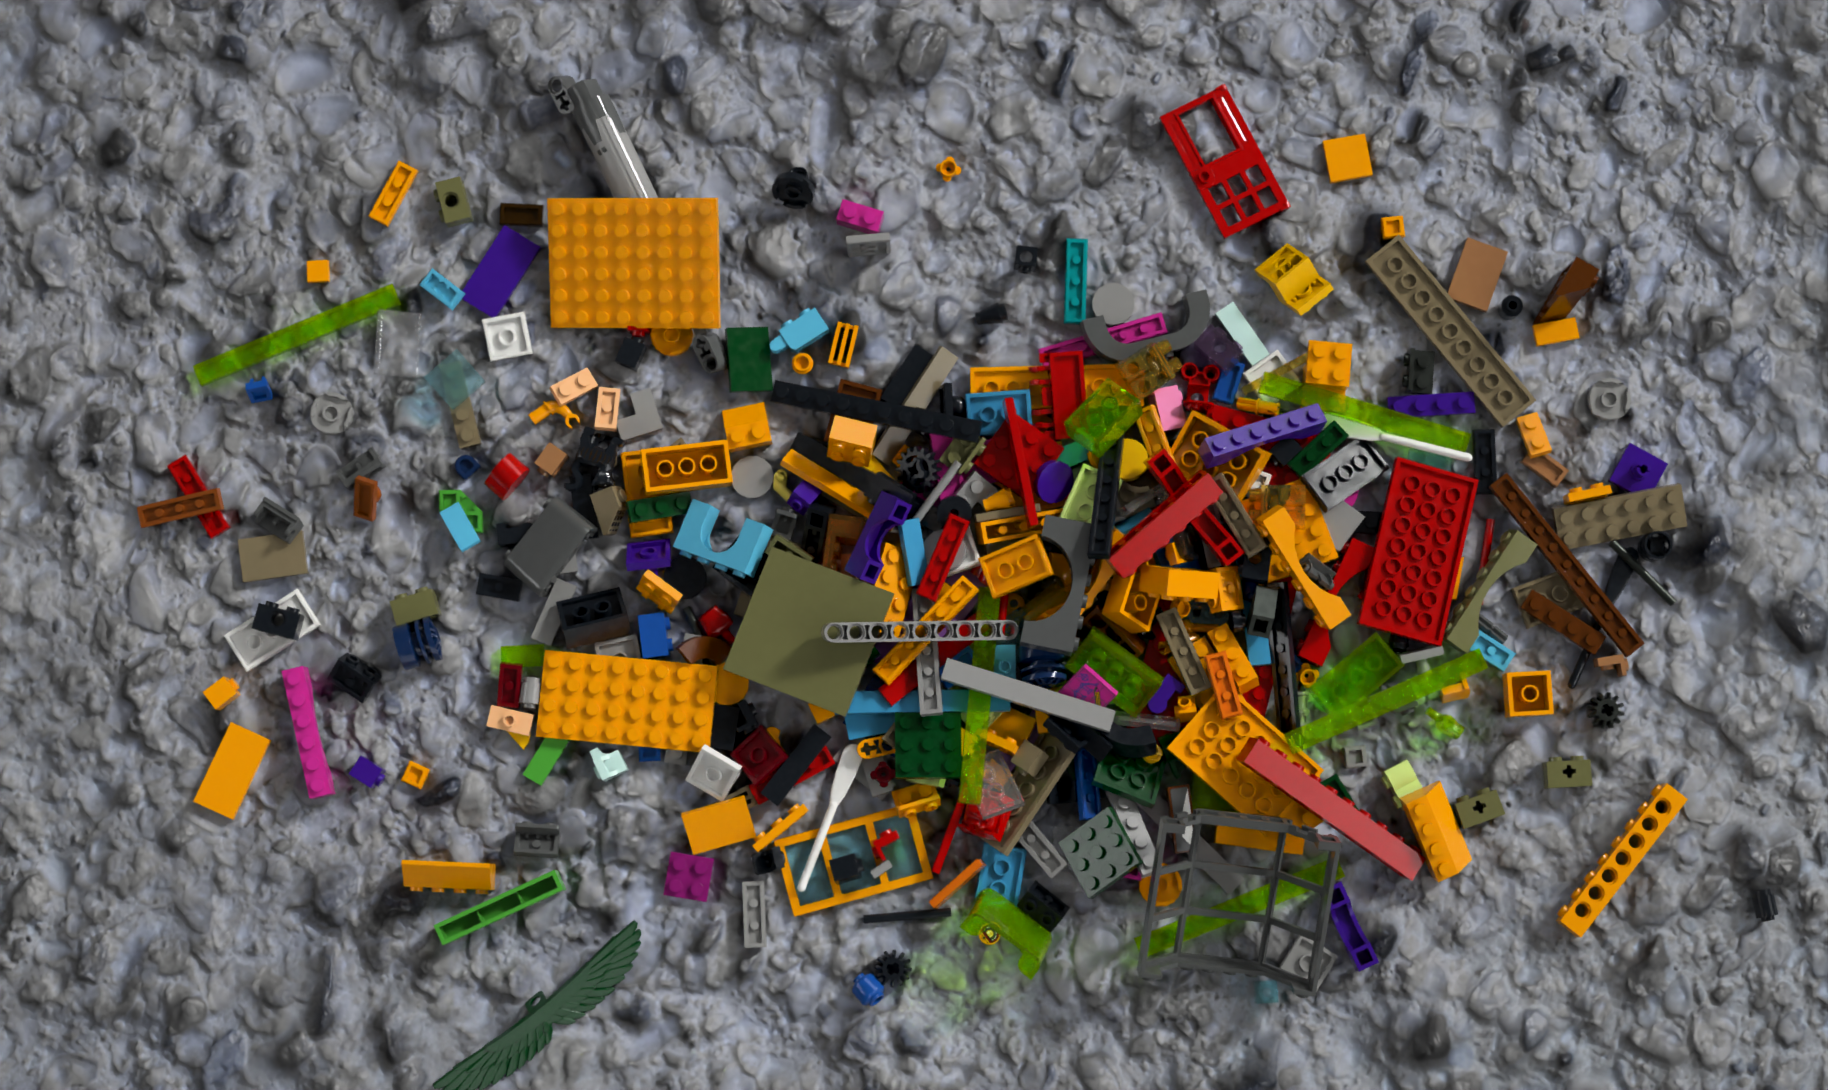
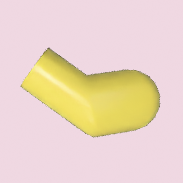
M779 469L773 477V489L784 500L788 501L792 494L787 488L788 474L785 470Z

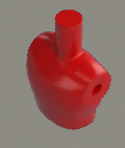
M717 605L712 606L699 618L703 629L709 637L717 638L722 635L729 644L734 642L735 637L728 630L733 624V620Z

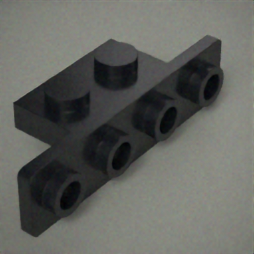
M1047 714L1049 718L1046 719L1043 726L1047 728L1049 734L1058 738L1064 747L1074 754L1084 748L1101 762L1112 750L1113 745L1094 728Z

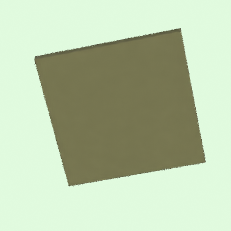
M772 547L723 669L846 717L876 642H827L821 636V629L826 623L884 622L895 594ZM831 626L827 631L829 638L834 639L837 636V629ZM856 626L851 627L849 631L853 639L859 635V629ZM879 626L872 628L871 633L874 638H878L881 630Z

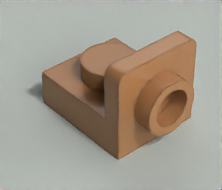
M1623 654L1593 659L1594 668L1601 667V671L1615 669L1614 664H1616L1618 677L1627 676L1626 671L1629 670V665Z

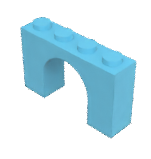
M692 499L673 547L680 550L679 555L689 559L692 556L698 557L696 561L708 566L710 562L714 563L715 568L727 572V569L733 570V575L743 579L745 576L754 578L773 529L765 524L746 518L735 544L724 552L716 553L710 545V534L720 510L704 502Z

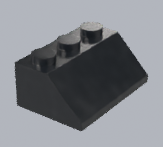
M620 587L556 602L567 649L631 634L628 614Z

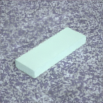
M1234 302L1215 313V316L1251 367L1270 355Z

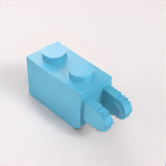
M807 308L799 313L800 317L792 321L790 319L780 326L782 328L779 330L780 335L769 344L771 352L778 355L789 348L791 352L798 353L830 333L829 328L816 308L811 310Z

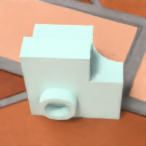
M600 748L589 751L595 764L593 769L598 779L601 778L602 781L606 782L629 771L620 750L609 754L603 753Z

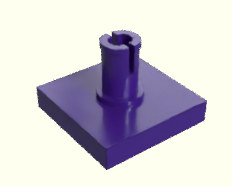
M1629 443L1608 482L1628 493L1655 488L1668 463Z
M670 539L627 543V571L645 570L646 572L649 569L658 576L657 568L671 567Z

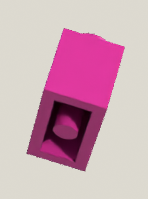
M843 199L836 218L837 225L867 234H876L880 232L884 211Z

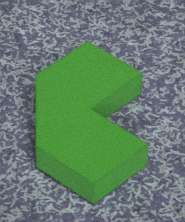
M439 490V512L459 502L476 533H483V511L461 490Z

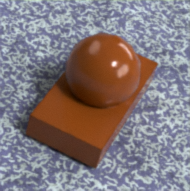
M360 475L355 478L353 516L371 522L376 519L377 503L382 496L381 490L377 486L378 481Z

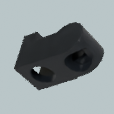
M526 522L520 527L507 528L505 523L496 524L498 545L500 547L517 545L533 524Z

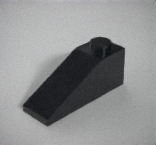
M816 500L808 507L801 549L815 557L812 562L821 565L833 528L837 506Z

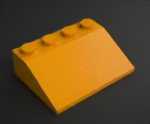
M1192 410L1171 447L1176 464L1186 480H1189L1200 469L1209 473L1212 478L1219 473H1223L1241 502L1263 471L1272 453L1261 447H1256L1227 463L1206 469L1197 451L1204 438L1229 431L1230 429L1200 412Z

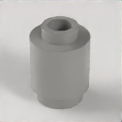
M524 677V682H521L519 703H523V708L536 709V705H539L541 678Z

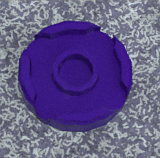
M1050 460L1037 470V477L1033 483L1034 491L1038 498L1048 503H1057L1070 493L1074 481L1073 471L1069 465L1061 461Z

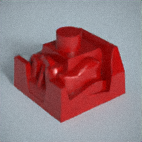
M972 787L969 796L971 800L967 803L962 823H958L957 827L963 833L1001 842L1015 801L996 792Z

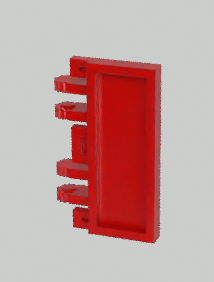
M1083 350L1038 354L1039 363L1049 362V365L1028 367L1029 372L1048 371L1049 379H1032L1029 383L1030 385L1050 384L1051 387L1041 388L1042 406H1052V409L1032 410V415L1042 416V414H1051L1052 422H1036L1033 426L1036 428L1054 427V430L1044 431V434L1053 440L1089 437Z

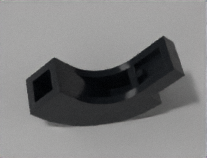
M1112 722L1109 733L1095 729L1113 745L1110 752L1128 758L1156 755L1157 741L1150 725L1138 728H1124Z

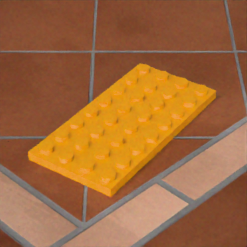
M545 650L536 737L700 752L704 744L709 747L711 746L719 666Z

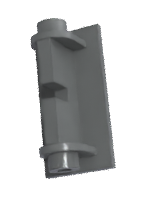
M1307 553L1299 560L1303 571L1313 583L1324 590L1333 589L1332 577L1336 575V572L1310 553Z

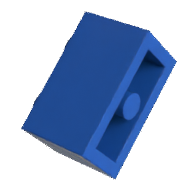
M664 612L637 615L643 659L671 657L670 651H674L672 638L668 639L667 630H671L670 617H666Z

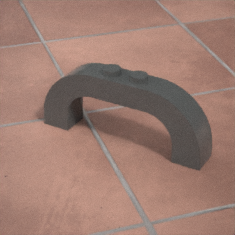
M1207 290L1185 294L1182 297L1186 320L1182 329L1175 333L1125 344L1118 342L1109 334L1104 316L1101 315L1080 322L1082 335L1089 348L1096 355L1116 364L1133 363L1128 357L1150 344L1158 357L1161 356V359L1173 357V353L1190 346L1205 330L1210 315V302Z

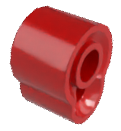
M509 453L494 467L484 485L504 501L523 482L530 469L512 453Z

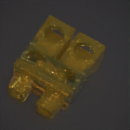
M1162 340L1157 343L1151 342L1131 356L1114 364L1123 380L1127 381L1126 385L1135 400L1141 401L1169 380L1175 378V373L1183 367L1177 357H1173L1169 361L1166 360L1164 355L1172 350L1168 340Z
M1261 485V488L1249 489V502H1261V510H1249V516L1253 523L1258 524L1256 519L1276 505L1295 506L1285 507L1295 523V528L1305 530L1306 485Z

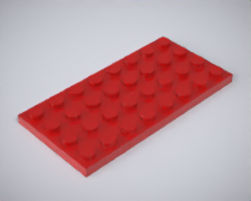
M1395 458L1357 624L1436 647L1442 645L1479 480L1405 458Z

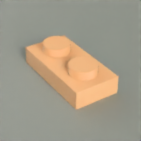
M585 368L550 386L549 389L561 407L596 389L598 384L589 369Z
M599 387L595 430L616 432L620 389Z

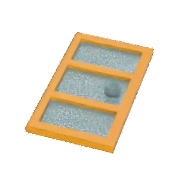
M896 807L830 825L806 889L803 892L798 891L797 886L820 828L774 840L773 844L774 847L780 846V850L785 856V867L781 870L794 917L933 879L917 816L899 818ZM888 829H891L892 832L896 830L900 839L881 848L886 860H889L893 867L874 879L870 873L871 870L883 862L881 858L876 860L871 850L874 847L873 841L879 839V834ZM855 853L857 859L861 858L865 871H861L863 878L837 885L833 878L829 860Z

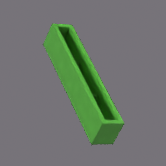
M553 870L435 924L434 928L441 944L447 945L563 892L566 888L558 870Z

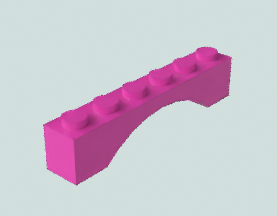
M300 666L283 670V681L309 799L335 795L332 774L318 730L313 688L308 667Z

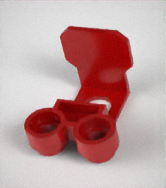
M1192 362L1185 363L1180 372L1181 377L1188 381L1187 397L1183 401V406L1186 407L1185 411L1194 410L1207 413L1208 410L1214 407V403L1208 402L1210 383H1215L1218 380L1220 370L1217 366L1210 364L1203 369V372H1199L1196 364ZM1191 370L1193 375L1187 376L1185 371ZM1212 372L1214 378H1208L1206 374ZM1199 393L1203 396L1204 400H1191V396Z

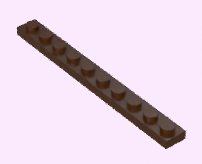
M1505 473L1491 484L1489 489L1527 536L1538 544L1537 548L1623 655L1628 657L1645 644L1508 473Z

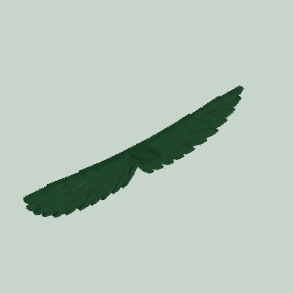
M635 920L632 921L615 937L613 936L550 997L546 999L542 991L531 997L525 1003L529 1012L528 1015L485 1044L484 1047L453 1066V1069L433 1083L434 1089L475 1090L478 1088L483 1090L491 1083L495 1085L505 1073L506 1077L513 1074L516 1068L520 1069L525 1064L526 1060L531 1061L536 1053V1049L540 1053L545 1043L546 1045L550 1043L553 1033L552 1023L560 1025L575 1023V1019H579L586 1015L585 1012L593 1010L596 1007L594 1004L605 1000V996L615 990L613 986L625 979L624 974L633 967L631 962L638 956V952L635 951L641 945L639 940L641 930L637 929L638 923ZM540 998V1001L535 1006H531L535 999Z

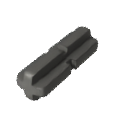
M1479 614L1478 628L1484 633L1487 632L1488 636L1503 644L1507 640L1508 635L1497 626L1494 627L1493 623L1482 614Z

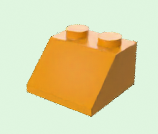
M764 402L722 410L730 453L773 444Z

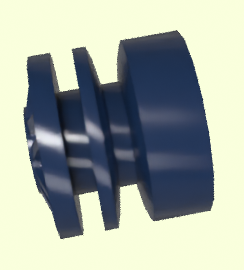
M429 616L423 618V626L420 620H415V631H412L408 623L395 626L392 629L395 646L405 670L420 667V656L422 655L428 664L432 663L431 653L436 661L443 659L440 635Z
M1023 646L1018 649L1020 664L1026 666L1020 671L1023 677L1021 681L1045 689L1059 687L1067 682V675L1064 674L1066 666L1059 664L1065 660V655Z

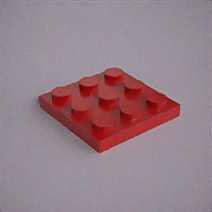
M1017 415L1032 493H1034L1033 483L1037 477V470L1045 462L1057 460L1065 448ZM1005 419L984 451L974 462V465L1006 488H1011L1013 493L1021 497Z

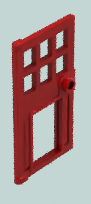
M1225 84L1159 117L1224 239L1291 207ZM1210 101L1236 150L1205 165L1179 116ZM1257 165L1265 182L1253 187L1245 171ZM1239 174L1247 191L1235 196L1227 180ZM1221 183L1229 200L1217 205L1209 189ZM1269 187L1277 203L1265 208L1257 192ZM1251 196L1259 212L1246 217L1238 201ZM1233 205L1241 221L1228 226L1220 210Z

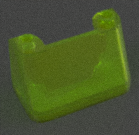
M982 889L961 916L959 927L968 934L977 936L982 934L989 926L1020 950L1022 955L1018 960V968L1022 974L1032 980L1052 943L1051 932L1043 928L994 889Z

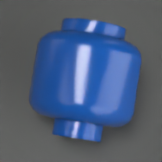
M861 973L853 980L855 984L852 992L862 1005L874 1006L883 999L885 988L875 974L869 973L865 975Z

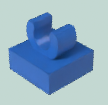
M264 376L261 377L262 380L254 382L252 378L249 383H245L246 392L251 403L273 399L271 388Z

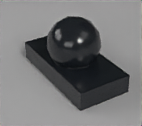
M952 383L941 385L939 388L940 413L962 416L966 412V400L961 396H953Z

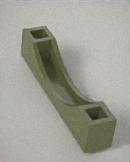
M1509 529L1503 533L1497 549L1490 553L1489 561L1485 567L1478 571L1476 581L1467 588L1465 598L1454 608V615L1446 623L1443 641L1459 652L1468 653L1479 636V613L1488 590L1506 571L1526 563L1538 544L1518 530Z

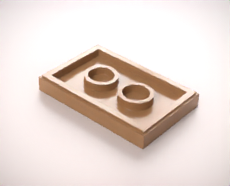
M1467 237L1447 293L1455 302L1486 313L1508 252Z

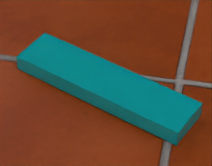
M1066 238L1064 324L1080 325V322L1086 319L1088 239Z

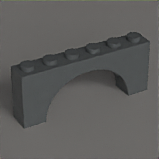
M1045 515L1041 540L1055 546L1066 558L1072 577L1071 591L1064 605L1055 614L1038 621L1024 620L1019 646L1072 656L1073 650L1077 651L1080 638L1076 637L1077 629H1082L1084 619L1083 616H1080L1081 608H1086L1088 595H1084L1085 586L1090 587L1092 574H1088L1089 566H1094L1095 559H1088L1087 556L1091 523Z

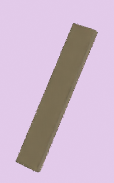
M939 346L901 405L926 409L955 365L958 357L943 346ZM887 426L874 446L872 455L889 466L892 462L891 460L898 453L912 430Z

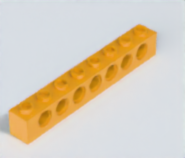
M1668 783L1657 784L1650 793L1652 795L1648 802L1644 801L1637 809L1639 814L1636 818H1631L1625 824L1624 829L1626 831L1621 837L1618 835L1610 844L1612 849L1608 854H1602L1597 861L1599 865L1595 871L1590 870L1584 878V881H1586L1581 888L1577 887L1570 896L1572 898L1568 905L1564 904L1558 911L1557 915L1559 917L1556 921L1574 936L1580 938L1583 936L1688 800ZM1658 801L1664 804V811L1662 813L1657 812L1655 808ZM1645 818L1651 822L1649 830H1645L1642 826ZM1632 835L1638 839V844L1634 848L1629 844V838ZM1619 852L1625 857L1624 863L1621 865L1615 860ZM1605 870L1611 873V879L1608 882H1605L1602 878V873ZM1592 887H1595L1598 891V896L1595 899H1591L1589 896V890ZM1579 904L1583 905L1585 909L1581 917L1575 912V908Z

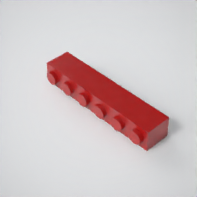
M1200 469L1112 546L1110 559L1105 560L1115 573L1123 579L1132 576L1136 572V568L1142 563L1148 562L1153 557V553L1170 542L1169 539L1175 534L1184 531L1186 525L1191 520L1200 517L1208 505L1216 503L1223 491L1209 473Z

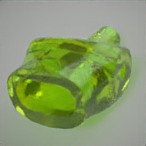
M1428 707L1425 711L1427 716L1435 720L1436 728L1443 735L1456 740L1463 733L1465 727L1459 724L1451 715L1440 714L1431 707Z

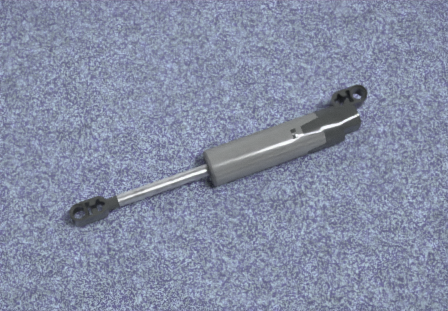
M568 75L551 77L548 82V89L559 112L565 115L574 114L613 197L658 198L609 94H603L597 80L586 79L576 83L573 77ZM692 328L696 335L692 346L702 368L707 373L726 370L728 368L727 353L718 335L712 332L708 333L707 329Z

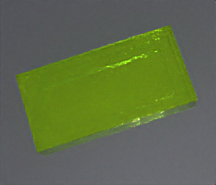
M545 644L501 646V662L523 664V667H542Z

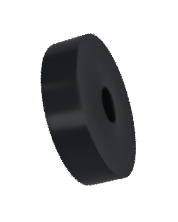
M946 496L937 506V518L943 527L952 509L958 510L956 516L968 521L971 520V506L962 496Z

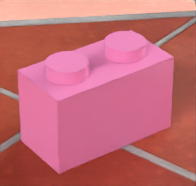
M1168 386L1148 392L1149 405H1155L1165 434L1180 431L1188 417L1186 412L1183 411V396L1181 391L1178 390V386Z

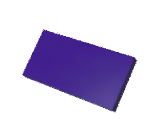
M504 225L462 290L465 293L462 300L491 318L499 316L538 255L541 247Z

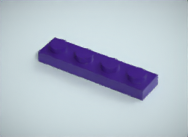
M1472 391L1386 398L1388 419L1476 413L1474 393Z

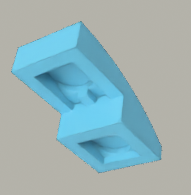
M459 502L439 512L462 552L481 542Z

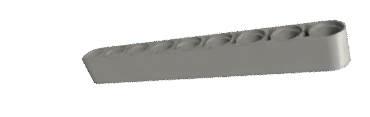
M1012 620L830 622L822 627L821 636L825 641L832 643L1011 640L1017 636L1019 629L1018 625ZM963 624L968 628V633L964 637L959 634V627ZM984 624H987L990 629L987 636H983L980 631ZM1005 624H1009L1011 627V633L1008 636L1002 633V627ZM897 625L903 629V634L899 638L895 637L893 633ZM918 625H922L925 629L922 637H918L915 634V629ZM940 625H944L947 630L943 637L937 634V628ZM831 626H834L838 632L834 639L829 638L827 634ZM856 626L859 629V635L853 639L849 631L851 627ZM874 626H879L881 629V635L878 638L872 636L871 631Z

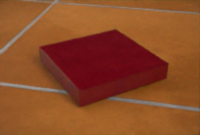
M763 725L757 727L730 753L731 757L742 766L743 772L757 787L789 757Z

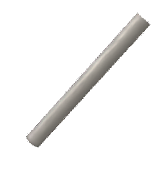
M957 460L953 462L913 518H919L921 522L961 468L962 464Z

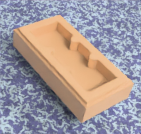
M491 705L486 726L530 736L534 715Z

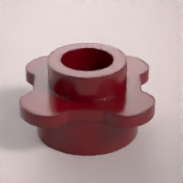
M881 761L875 771L870 773V777L873 780H877L880 786L885 788L888 786V782L895 778V770L890 769L886 762Z

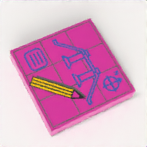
M1085 663L1058 690V693L1106 707L1117 696L1118 691Z

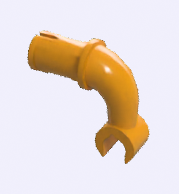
M556 400L543 401L541 406L528 414L535 425L550 414L553 416L554 413L560 414L565 419L566 426L571 430L573 428L569 424L570 420L575 419L580 425L579 417L573 414L566 404L560 407Z

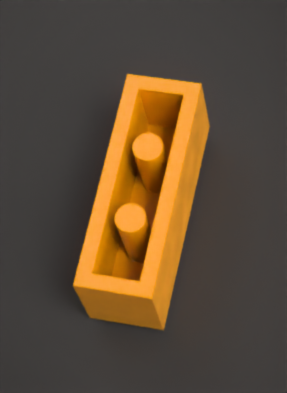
M1227 623L1207 632L1208 642L1215 653L1226 650L1238 692L1243 694L1259 685L1258 675Z

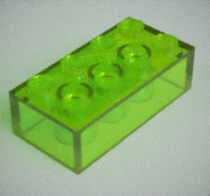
M1094 626L1078 645L1077 651L1072 653V656L1068 658L1065 667L1075 674L1086 663L1118 691L1117 696L1112 702L1135 719L1161 687L1164 677Z
M1375 632L1307 688V691L1335 723L1405 665L1379 634Z

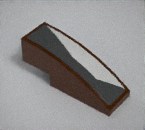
M1189 784L1165 788L1169 818H1174V813L1183 811L1193 814ZM1193 825L1186 826L1185 834L1171 833L1174 854L1189 852Z

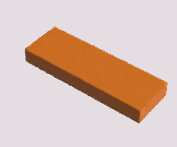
M1226 650L1204 656L1220 719L1225 720L1243 715Z
M982 859L973 861L930 900L931 906L934 909L940 908L987 866Z

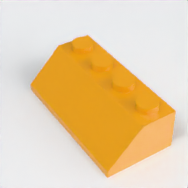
M1436 781L1399 798L1422 855L1426 858L1425 862L1431 876L1437 882H1440L1458 874L1472 858L1441 782Z
M420 860L401 861L403 884L406 887H410V891L423 892V887L432 888L431 892H445V888H453V893H467V889H475V894H489V890H495L496 864Z

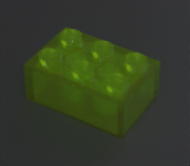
M1107 378L1065 420L1064 424L1067 435L1100 458L1143 414L1141 402L1138 398Z

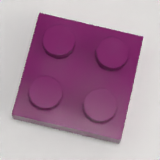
M671 852L663 895L707 902L714 859Z

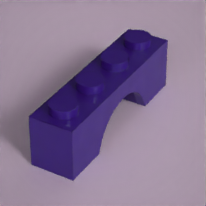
M881 491L844 570L861 580L875 585L884 566L880 557L882 540L890 529L904 524L912 505L894 495Z
M1335 882L1329 915L1355 971L1360 972L1379 963L1356 919L1351 901L1342 882Z

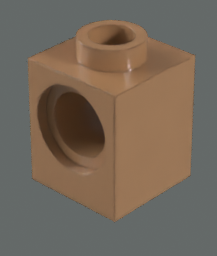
M549 442L534 463L538 466L537 471L547 478L551 475L555 478L569 456Z

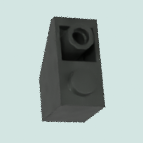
M1256 584L1246 620L1247 634L1269 639L1275 616L1278 589Z

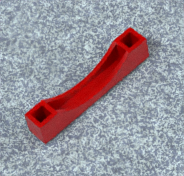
M1165 448L1159 449L1143 462L1168 496L1187 481ZM1207 507L1203 510L1200 517L1189 522L1222 566L1230 565L1244 554V551L1234 538L1217 521Z
M1355 538L1350 539L1349 542L1347 541L1340 551L1343 554L1341 560H1336L1332 568L1336 572V575L1332 577L1334 587L1332 590L1324 591L1337 595L1341 587L1350 578L1366 570L1371 562L1374 547ZM1309 619L1304 629L1307 634L1304 640L1300 638L1295 648V651H1298L1296 656L1320 668L1323 666L1331 648L1328 629L1319 627L1314 619Z

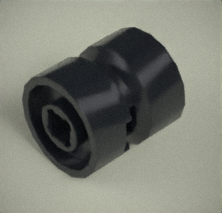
M1654 531L1640 539L1637 549L1641 558L1654 562L1668 556L1672 551L1673 544L1668 534L1662 531Z

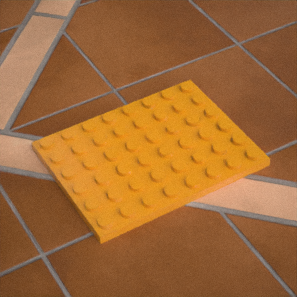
M547 198L551 328H627V326H635L637 328H721L718 198Z

